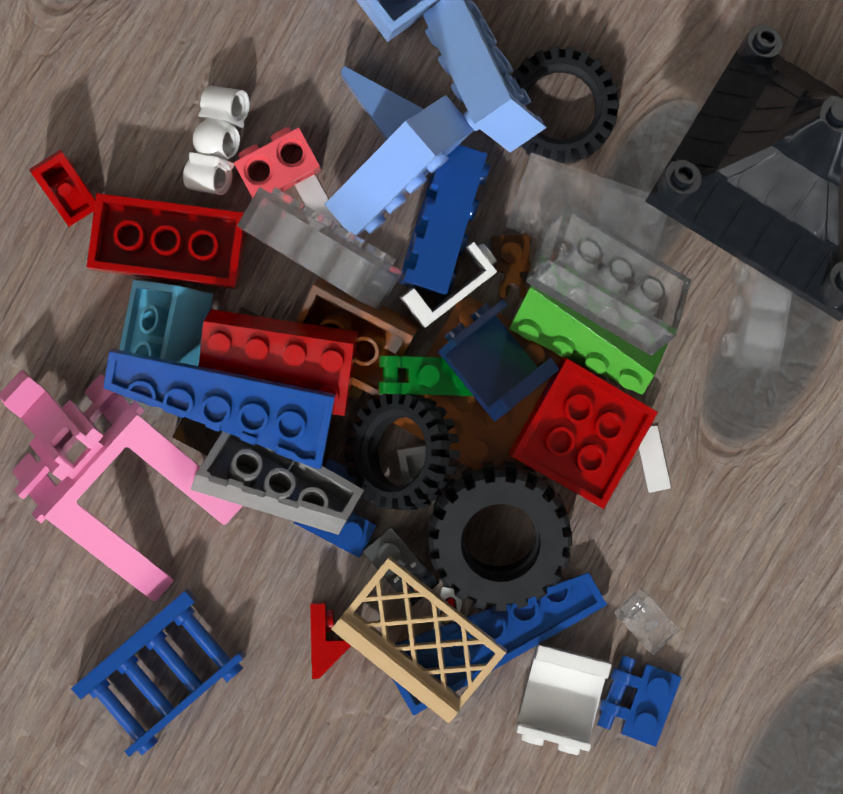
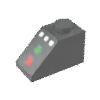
M393 527L389 528L363 550V553L378 570L390 556L430 589L439 584L438 580ZM389 569L384 574V578L397 592H403L402 578ZM409 585V591H417ZM411 597V607L422 597Z

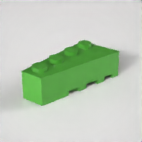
M545 256L509 330L554 351L559 356L566 357L587 367L594 373L601 374L621 384L626 389L643 395L657 371L668 342L631 316L623 318L618 315L613 308V303L603 296L598 300L581 288L583 285L582 281L572 274L568 278L554 269L556 263Z

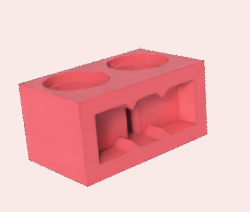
M290 127L279 130L270 137L272 142L261 148L255 144L244 149L238 154L240 159L233 162L257 206L322 171L299 127L293 131ZM298 146L302 149V158L297 163L289 164L283 161L282 154L287 147ZM264 163L270 167V174L267 179L260 182L252 180L250 178L251 168L255 164Z

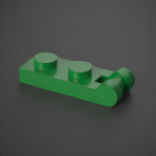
M379 356V367H383V382H379V394L473 396L443 358ZM398 368H404V383H398Z

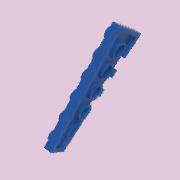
M117 349L109 351L103 386L104 389L152 407L162 408L165 412L175 416L186 417L205 424V427L218 432L221 430L241 438L240 440L249 444H258L274 450L276 454L310 467L322 468L336 394Z
M589 572L559 582L556 586H548V594L540 600H537L535 596L528 599L529 606L518 609L516 604L506 605L507 611H495L494 606L467 616L470 621L507 649L506 654L493 670L607 605ZM454 621L440 626L442 641L462 639L461 626ZM435 629L415 636L416 643L436 641ZM467 631L468 638H475ZM408 638L394 644H410V641ZM484 644L469 645L471 664L487 663L495 654ZM463 646L443 647L445 667L466 665ZM437 648L417 650V658L420 665L424 668L439 667ZM411 650L404 651L411 657ZM481 670L472 671L473 679ZM467 672L446 673L447 686L454 692L468 685ZM433 674L441 681L440 674ZM393 680L413 716L428 708Z

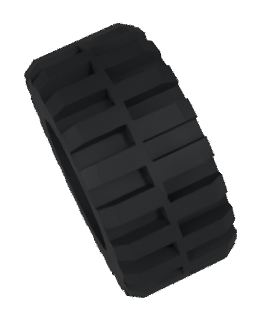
M493 461L482 463V468L473 470L470 467L462 471V477L455 480L452 478L449 488L445 489L442 496L433 504L434 510L429 519L431 561L434 569L439 571L440 580L446 587L451 586L454 589V595L462 601L469 598L473 600L474 607L485 609L486 604L495 605V611H507L506 605L516 604L517 608L520 609L529 606L528 599L535 596L537 600H540L547 595V587L550 584L556 586L562 578L561 570L563 567L568 566L571 557L569 550L572 546L569 516L560 494L555 492L553 485L545 477L542 479L538 477L535 470L527 466L524 469L516 467L514 462L504 461L503 466H494ZM496 504L512 505L526 512L532 520L535 528L534 545L530 552L518 562L507 566H491L476 560L469 553L464 540L466 525L476 512L487 506Z

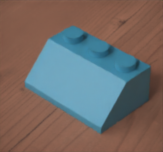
M133 280L119 350L198 366L203 321L211 310L213 294L182 286Z

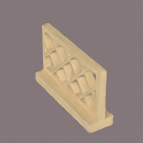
M390 556L331 629L448 724L507 652V649ZM389 569L402 578L403 592L383 594L381 578ZM409 585L417 591H409ZM376 586L377 594L368 595ZM422 596L427 598L432 604L433 616L412 617L410 598ZM404 598L407 618L386 620L384 600ZM378 601L380 620L366 621L355 610L362 602ZM438 608L442 610L445 614L439 615ZM454 620L461 626L462 639L442 641L439 621ZM434 622L436 641L416 643L413 624ZM408 624L410 644L395 645L389 640L387 626ZM374 627H381L382 633ZM467 631L475 638H468ZM484 644L495 654L487 663L471 664L469 645ZM463 646L466 665L445 667L443 647ZM437 648L439 667L424 668L418 663L417 650ZM411 650V657L404 651ZM481 670L473 679L472 671ZM467 672L468 687L460 696L447 686L446 673ZM433 674H440L441 681Z

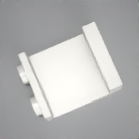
M471 242L464 249L480 269V272L432 309L427 306L414 288H410L399 297L422 327H427L497 272L492 266L497 260L484 244L477 246L475 242Z
M541 643L538 644L515 728L517 733L523 734L521 740L543 746L544 740L558 743V750L574 755H579L580 749L589 752L591 747L589 740L605 678L608 679L612 664L606 660Z

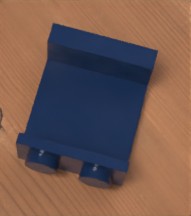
M501 300L492 308L488 303L484 304L470 316L473 320L472 324L466 328L461 322L444 336L448 343L438 351L494 422L560 370L551 358L537 367L497 318L496 315L507 306L504 300Z

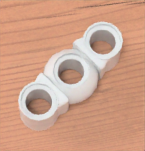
M210 85L206 87L201 96V111L198 116L205 120L195 128L193 133V146L197 153L189 152V160L183 170V182L185 187L190 190L223 195L229 190L232 183L234 163L228 160L237 153L240 145V135L236 127H244V120L249 112L250 101L248 94L244 90Z

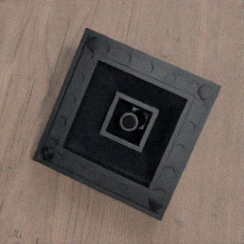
M758 25L746 34L645 202L840 322L843 319V95L822 81L813 78L809 73L791 62L784 60L779 55L783 47L780 34L770 26Z

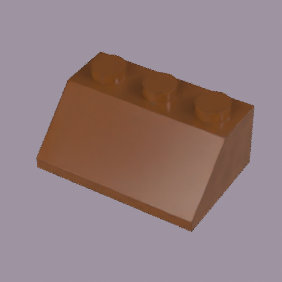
M323 274L313 284L295 321L298 323L358 331L352 385L379 398V395H382L379 394V382H383V367H379V356H406L421 326L415 321Z

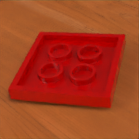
M562 357L558 364L560 370L552 375L508 455L604 509L658 412L576 363Z

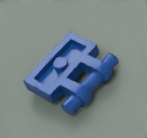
M622 655L618 668H613L610 676L613 682L606 700L602 699L599 710L601 714L597 725L611 730L615 716L625 719L620 731L622 735L656 747L682 677L647 663L644 666L641 677L631 674L636 660ZM627 685L636 688L629 708L620 705Z

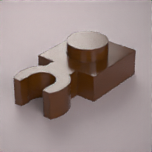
M492 236L493 256L497 260L493 264L497 271L495 274L504 273V279L498 287L500 299H505V288L510 284H514L519 288V298L524 299L527 290L524 281L520 279V273H530V236Z

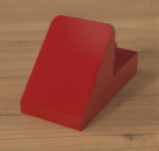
M61 149L29 169L68 227L94 212V196L78 175L72 161Z
M327 601L310 603L312 679H320L351 647L342 638H327V632H334L331 630L334 626V610H327Z

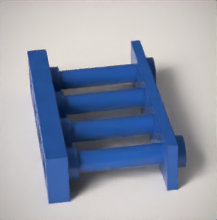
M189 589L180 594L71 688L80 700L88 694L93 699L97 697L135 741L124 751L129 757L136 751L141 755L145 754L158 742V739L154 736L219 679L223 678L227 683L243 669L239 663L246 657L243 652L240 651L231 659L193 615L195 611L191 606L197 599ZM173 621L178 626L182 624L218 666L219 670L204 683L199 680L164 639L167 635L163 630ZM145 645L149 650L154 649L191 692L175 708L136 663L139 660L135 654ZM116 670L121 675L126 673L163 717L147 732L108 688L111 684L106 679Z

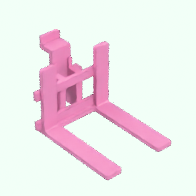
M19 371L0 392V400L8 409L20 417L34 434L35 438L29 445L41 460L38 462L34 456L28 453L12 471L20 482L14 489L15 492L23 500L28 494L38 506L32 514L41 524L47 519L149 599L157 601L173 583L171 576L80 506L77 500L123 449L129 447L223 525L231 520L241 509L242 505L191 490L195 475L200 466L140 416L145 411L135 400L130 404L122 395L104 389V375L100 374L85 390V394L93 403L83 412L71 400L61 407L51 394L34 381L25 371ZM101 414L112 424L103 435L93 424ZM79 440L88 448L73 463L66 453ZM49 471L61 480L58 485L48 475Z

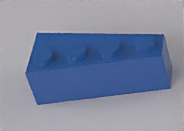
M458 145L447 155L449 159L431 174L397 284L437 297L447 295V292L451 291L457 274V270H454L457 257L462 256L468 239V235L464 234L468 220L473 221L479 204V200L475 199L478 185L484 186L490 170V165L485 163L487 153L462 145Z

